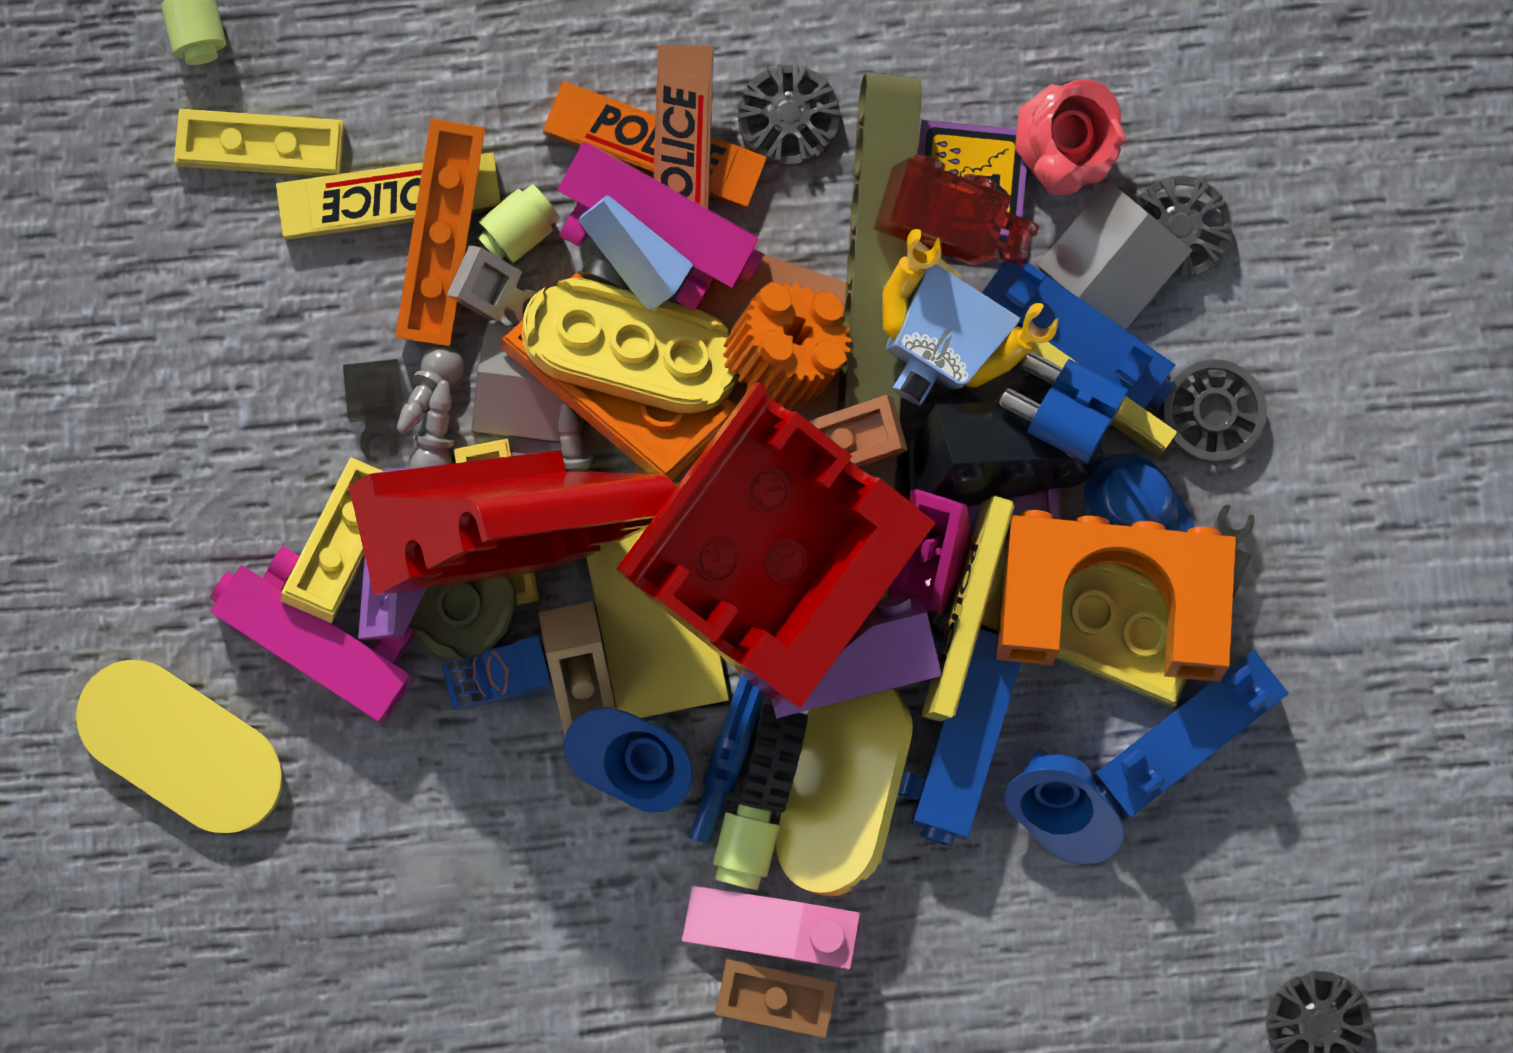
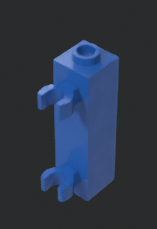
M1012 251L982 292L985 296L1020 317L1016 326L1022 328L1030 306L1035 303L1043 304L1042 311L1032 319L1035 326L1038 328H1048L1055 319H1059L1056 334L1048 342L1082 366L1129 389L1126 397L1144 409L1149 406L1157 412L1176 385L1167 379L1176 364Z
M982 629L978 633L956 715L942 721L925 778L903 771L897 795L918 801L911 824L923 827L920 837L947 846H952L955 838L966 840L969 836L1021 665L1020 662L996 660L998 634ZM933 639L938 658L942 641Z
M1255 650L1251 651L1229 668L1220 682H1211L1093 774L1094 783L1097 785L1096 790L1126 821L1289 694L1257 652Z

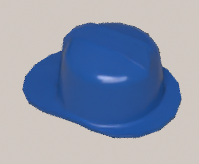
M1116 455L1103 460L1090 473L1084 486V506L1088 516L1106 518L1111 525L1131 526L1135 522L1152 521L1163 524L1165 530L1187 532L1188 529L1195 527L1188 509L1165 473L1152 461L1138 455Z
M606 707L591 709L577 716L567 729L563 745L567 763L575 775L590 786L648 813L666 812L678 806L689 793L693 779L691 759L678 734L668 725L655 720H643L628 712Z
M1042 749L1035 751L1032 754L1030 764L1025 768L1024 772L1008 784L1004 794L1007 810L1047 850L1058 858L1076 864H1094L1109 859L1120 849L1124 838L1123 823L1115 809L1096 790L1091 771L1082 761L1073 756L1063 754L1049 755Z

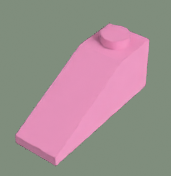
M692 886L682 942L849 971L860 913L803 902Z

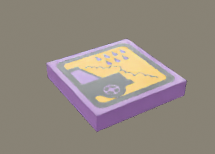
M921 120L912 230L920 229L923 232L1019 241L1021 237L1027 164L1015 150L1017 129Z

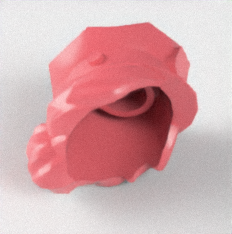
M1090 79L1074 80L1064 86L1050 84L1037 96L1019 108L1015 150L1051 196L1072 195L1074 192H1078L1084 185L1103 180L1113 164L1118 160L1121 152L1120 146L1126 143V137L1121 127V109L1116 96L1105 84Z

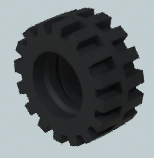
M764 704L740 796L741 802L776 811H785L808 721L807 714L799 712L776 718L773 705Z

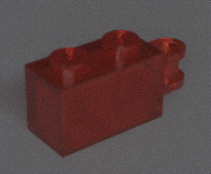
M914 155L913 158L909 157L892 167L874 230L907 241L908 235L912 230L920 229L921 238L919 242L931 250L936 239L939 237L942 255L974 267L992 259L993 256L1019 265L1029 263L1031 254L1027 252L1030 238L1037 236L1039 225L1007 212L1011 195L995 190V182L979 175L965 174L963 178L945 171L946 165L943 162L924 155ZM1002 228L1009 230L1006 243L998 240Z

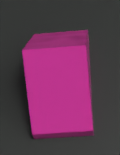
M913 489L910 493L909 502L936 523L890 585L888 597L895 595H908L910 599L920 597L925 609L940 613L947 604L961 576L972 538L967 504Z

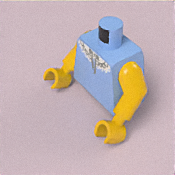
M915 229L909 233L907 238L908 257L900 259L883 289L882 318L883 330L889 336L886 350L907 363L892 389L907 401L921 406L935 382L951 391L962 388L964 385L977 388L1009 372L1035 347V343H1045L1054 337L1059 319H1055L1048 328H1038L1034 325L1032 319L1042 311L1043 304L1035 303L1030 306L1026 313L1023 328L1016 326L1020 317L937 265L942 254L939 237L936 239L931 250L922 252L915 249L921 238V230Z

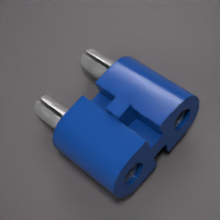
M1030 352L1026 355L1022 368L1052 384L1053 387L1050 388L1041 405L1008 388L1001 396L1000 406L1030 421L1031 424L1027 433L1088 464L1104 434H1106L1115 419L1129 389L1071 359H1068L1062 368Z

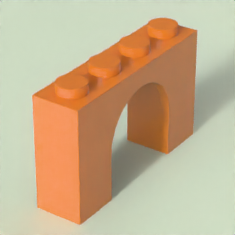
M1040 510L1024 511L1020 516L1012 515L1004 543L996 660L1052 666L1059 652L1062 599L1065 585L1076 574L1089 567L1101 564H1117L1132 568L1143 574L1155 585L1163 598L1167 612L1164 677L1220 682L1230 664L1236 537L1223 536L1218 529L1211 527H1193L1188 529L1187 532L1165 530L1163 524L1152 521H1140L1133 523L1131 526L1111 525L1108 519L1099 516H1081L1076 521L1054 519L1051 513Z

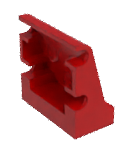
M754 382L616 570L736 668L735 671L767 696L801 708L936 522L881 478L873 477L850 461L852 455L798 412L790 411L774 401L766 394L768 388L760 382Z
M561 450L374 473L348 486L374 596L565 568L601 551L600 544L620 542L645 530L676 489L672 480L664 474L566 471Z

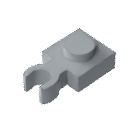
M469 245L447 292V296L486 319L500 321L504 313L510 322L518 325L524 317L522 313L523 303L526 300L530 301L537 291L517 288L516 285L522 271L482 247Z

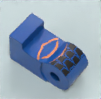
M539 635L517 640V643L487 650L484 654L458 659L442 666L453 710L470 709L554 689L543 643Z

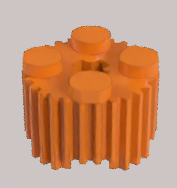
M770 282L755 295L732 327L731 334L724 342L726 349L723 352V357L727 358L724 363L725 368L731 369L734 375L736 373L740 374L738 381L748 384L747 391L754 382H760L768 388L766 394L790 411L797 403L803 406L808 400L810 402L814 401L817 396L823 393L847 361V355L851 350L848 347L851 343V338L846 336L850 329L843 326L846 319L842 317L844 313L842 302L833 293L827 291H817L814 294L811 292L810 286L801 289L799 283H795L793 287H790L788 282L783 284Z

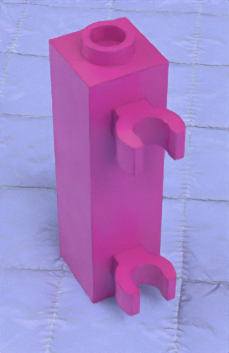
M583 141L557 189L560 193L577 201L574 210L569 215L559 234L560 237L576 246L582 247L589 235L579 223V218L607 195L687 258L694 268L675 301L693 311L699 309L714 279L721 281L731 288H736L740 279L750 283L765 256L764 253L757 250L762 241L760 237L588 142Z
M282 546L262 578L243 565H240L235 574L228 571L222 576L210 596V599L215 602L210 612L216 618L378 724L384 726L414 681L409 673L395 665L415 638L413 629L407 627L403 636L381 639L373 651L332 623L281 602V592L300 557L285 546Z

